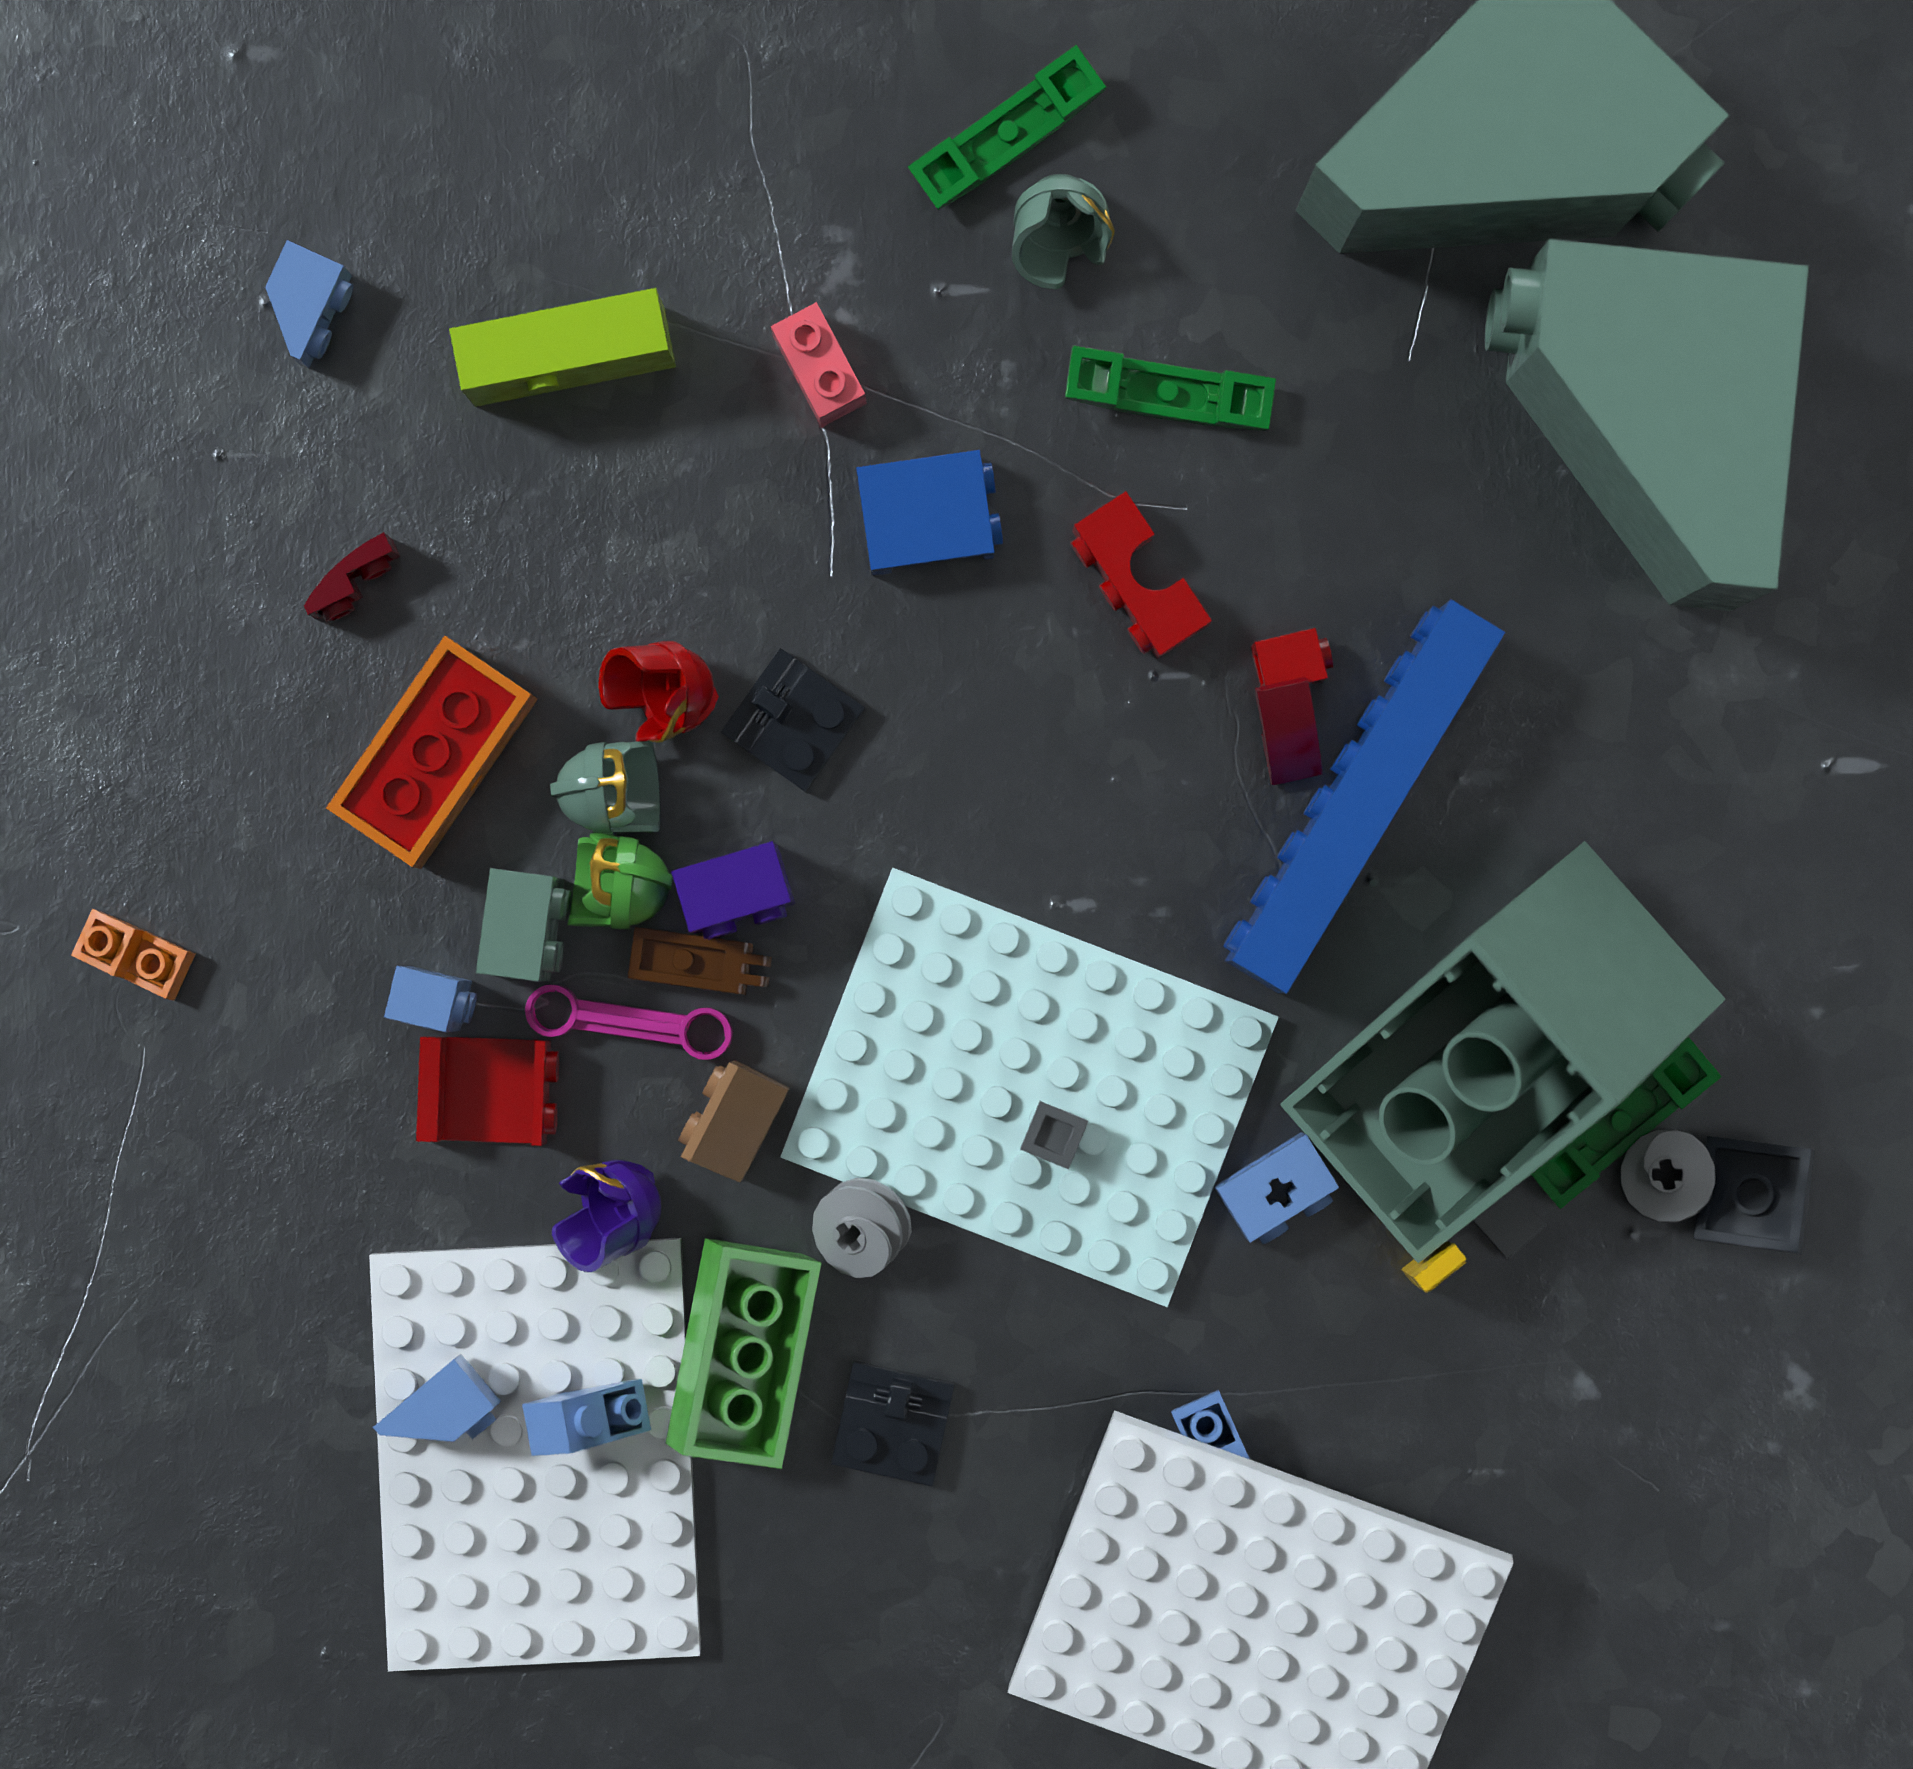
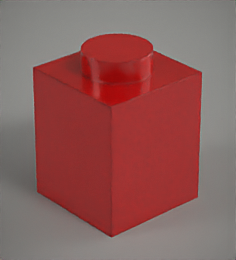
M1316 628L1257 641L1251 646L1260 687L1302 677L1308 679L1309 685L1322 683L1328 678L1326 669L1333 668V659L1327 638L1318 639Z

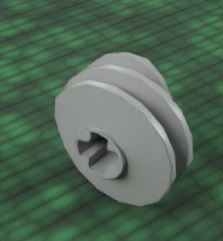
M1673 1129L1656 1130L1636 1140L1627 1150L1620 1172L1621 1186L1629 1203L1643 1216L1663 1223L1684 1221L1699 1213L1710 1200L1716 1181L1715 1166L1707 1148L1693 1135ZM1672 1162L1674 1170L1683 1171V1180L1675 1181V1189L1664 1190L1661 1181L1653 1180L1654 1171H1662L1661 1163Z
M854 1178L841 1182L821 1199L813 1214L812 1232L818 1250L827 1263L836 1270L855 1278L872 1277L882 1271L897 1257L899 1251L905 1247L912 1233L910 1215L903 1201L889 1187L873 1179Z

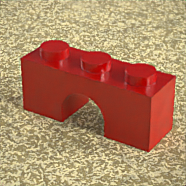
M1127 491L1074 525L1072 532L1076 539L1070 542L1073 550L1086 568L1093 564L1105 580V582L1099 585L1102 594L1115 612L1123 607L1133 623L1127 630L1143 654L1151 650L1156 659H1159L1210 625L1212 622L1211 618L1184 578L1162 590L1144 588L1134 579L1130 569V559L1138 549L1152 541L1155 534Z

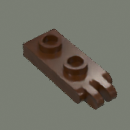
M635 927L628 978L746 995L748 985L768 988L770 977L750 975V965L771 967L773 957L752 954V943L717 938L704 940L703 936Z

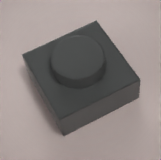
M1039 1100L1020 1150L1069 1169L1088 1120Z

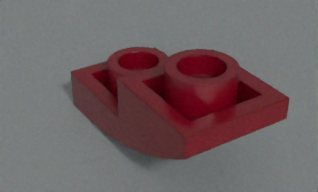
M383 532L368 540L338 562L323 577L304 604L307 614L316 620L324 617L326 622H332L354 611L352 603L363 598L355 579L362 576L364 581L375 579L392 569L389 562L401 557L392 538Z
M1302 677L1254 688L1263 730L1261 736L1271 785L1323 775L1318 733L1308 679Z

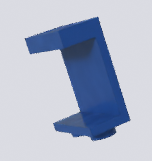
M980 450L856 467L872 576L892 573V568L981 555H983L984 560L994 559V545L1003 544L999 513L989 514L986 494L996 493L992 462L982 463Z

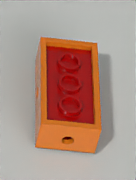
M444 635L326 809L411 867L422 869L538 698Z

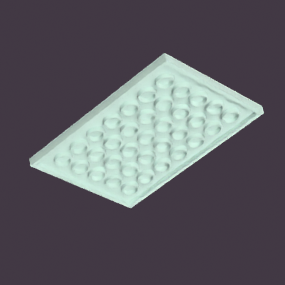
M892 867L780 1158L842 1182L854 1178L873 1179L889 1187L903 1201L904 1205L1168 1307L1279 1017ZM1039 1100L1088 1120L1069 1169L1020 1150Z

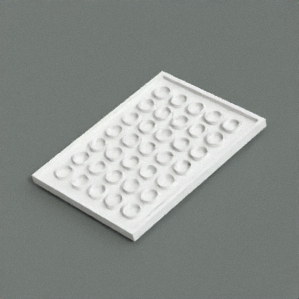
M682 1238L650 1239L648 1244L640 1250L626 1256H621L593 1272H583L572 1266L561 1254L556 1244L370 1254L377 1423L460 1354L464 1356L501 1401L490 1411L496 1420L473 1440L466 1432L454 1442L382 1436L377 1433L388 1671L700 1656L701 1634L692 1457L681 1455L665 1444L686 1339ZM642 1379L651 1425L650 1431L571 1454L531 1455L522 1404L565 1392Z
M1114 1410L1009 1682L1007 1693L1215 1769H1427L1513 1566V1557L1506 1552Z

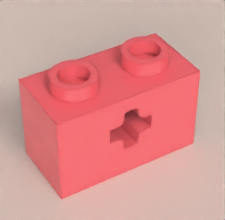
M817 302L771 326L773 337L821 428L867 404L865 392Z

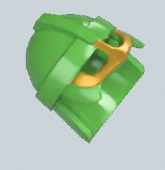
M596 832L591 833L590 838L581 837L578 839L573 898L567 925L630 929L631 925L639 924L654 917L663 908L668 899L669 890L672 887L673 875L669 874L660 856L648 847L639 844L638 839L624 836L619 838Z

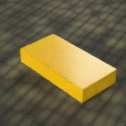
M1447 1240L1420 1263L1413 1259L1401 1270L1412 1284L1424 1292H1430L1466 1263L1465 1260L1467 1258L1455 1244Z

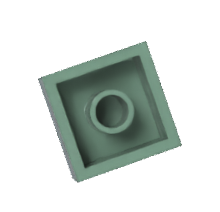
M490 868L476 973L531 981H551L552 972H560L564 954V942L556 941L559 920L567 921L571 903V890L563 889L564 879Z

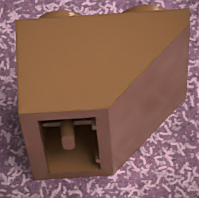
M737 1060L729 1062L726 1068L721 1065L719 1067L716 1066L702 1095L710 1098L703 1114L697 1111L695 1114L692 1113L678 1139V1142L686 1145L681 1157L741 1183L790 1088Z

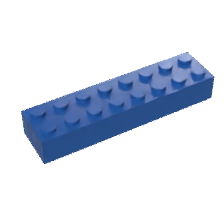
M1452 599L1440 608L1433 605L1429 612L1426 611L1410 636V638L1417 641L1413 651L1410 653L1406 650L1402 656L1399 655L1384 679V682L1391 686L1384 698L1378 695L1375 700L1372 699L1357 723V726L1364 730L1357 743L1353 740L1349 744L1346 743L1332 764L1330 770L1338 775L1330 787L1326 785L1322 789L1319 787L1307 805L1303 814L1311 819L1304 831L1297 830L1295 833L1292 832L1277 855V859L1284 862L1276 877L1272 875L1265 876L1252 896L1250 903L1257 907L1248 922L1239 920L1227 937L1223 947L1229 950L1230 953L1225 962L1274 992L1287 994L1490 659L1505 631Z

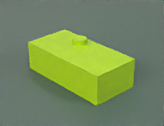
M656 288L449 328L460 388L475 407L676 367L665 307Z

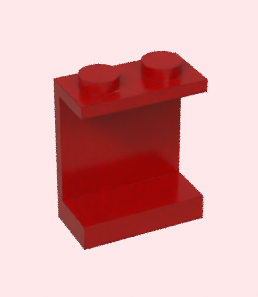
M442 1036L420 1037L416 1141L439 1142L448 1140L531 1143L533 1146L547 1144L548 1134H556L558 1115L557 1103H549L550 1082L557 1083L559 1077V1052L551 1051V1040Z

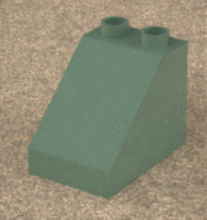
M1478 0L1315 165L1296 212L1339 254L1548 241L1549 239L1570 240L1615 237L1637 213L1659 232L1725 163L1705 142L1729 115L1611 0Z
M1549 239L1526 269L1509 268L1504 289L1493 288L1490 296L1485 327V350L1509 353L1506 384L1669 605L1732 611L1776 590L1809 266Z
M1584 841L1467 938L1280 1105L1414 1260L1420 1263L1618 1105L1726 999Z

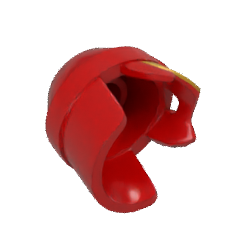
M660 641L649 645L624 646L611 649L604 657L600 667L599 694L602 705L609 710L642 708L647 717V720L639 727L636 733L637 742L652 741L660 743L680 733H686L697 728L712 713L719 698L714 687L712 673L705 661L698 654L684 648L675 641Z

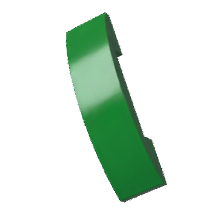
M1077 45L1034 75L1035 80L953 139L949 136L908 166V169L937 210L964 196L1021 158L1076 116L1107 89Z
M1072 346L1064 398L1110 410L1165 420L1267 431L1270 425L1276 378L1227 370L1223 373L1124 358L1123 353Z
M1687 1037L1618 1105L1531 1173L1532 1177L1559 1209L1563 1208L1600 1177L1599 1173L1625 1153L1636 1140L1648 1134L1678 1108L1681 1110L1722 1076L1693 1041Z

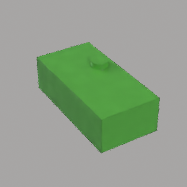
M705 1238L665 1444L684 1456L782 1469L822 1262L801 1253Z

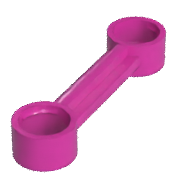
M545 985L536 989L528 998L525 1007V1015L530 1027L535 1032L548 1037L561 1036L574 1029L683 1046L688 1054L702 1060H709L722 1055L729 1048L733 1039V1028L730 1020L723 1012L714 1008H699L688 1015L590 1001L577 999L571 990L561 985ZM556 990L569 999L572 1014L570 1013V1017L565 1025L551 1030L539 1023L534 1006L542 994L555 992ZM701 1015H711L722 1023L725 1040L715 1051L704 1052L703 1054V1052L695 1050L690 1045L687 1039V1031L694 1019Z

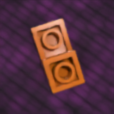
M93 908L71 956L112 976L123 978L158 996L175 1001L196 955L170 941Z

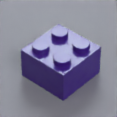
M773 841L671 871L689 932H702L704 940L735 933L738 931L735 922L753 917L754 924L757 925L787 917L785 907L795 904L779 847Z

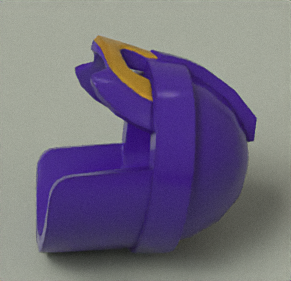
M611 1160L602 1162V1164L578 1167L571 1176L559 1182L562 1189L569 1193L581 1195L582 1209L556 1223L552 1228V1237L557 1248L572 1266L583 1272H593L621 1256H626L640 1250L648 1244L661 1216V1197L655 1185L653 1172L640 1164L626 1160Z

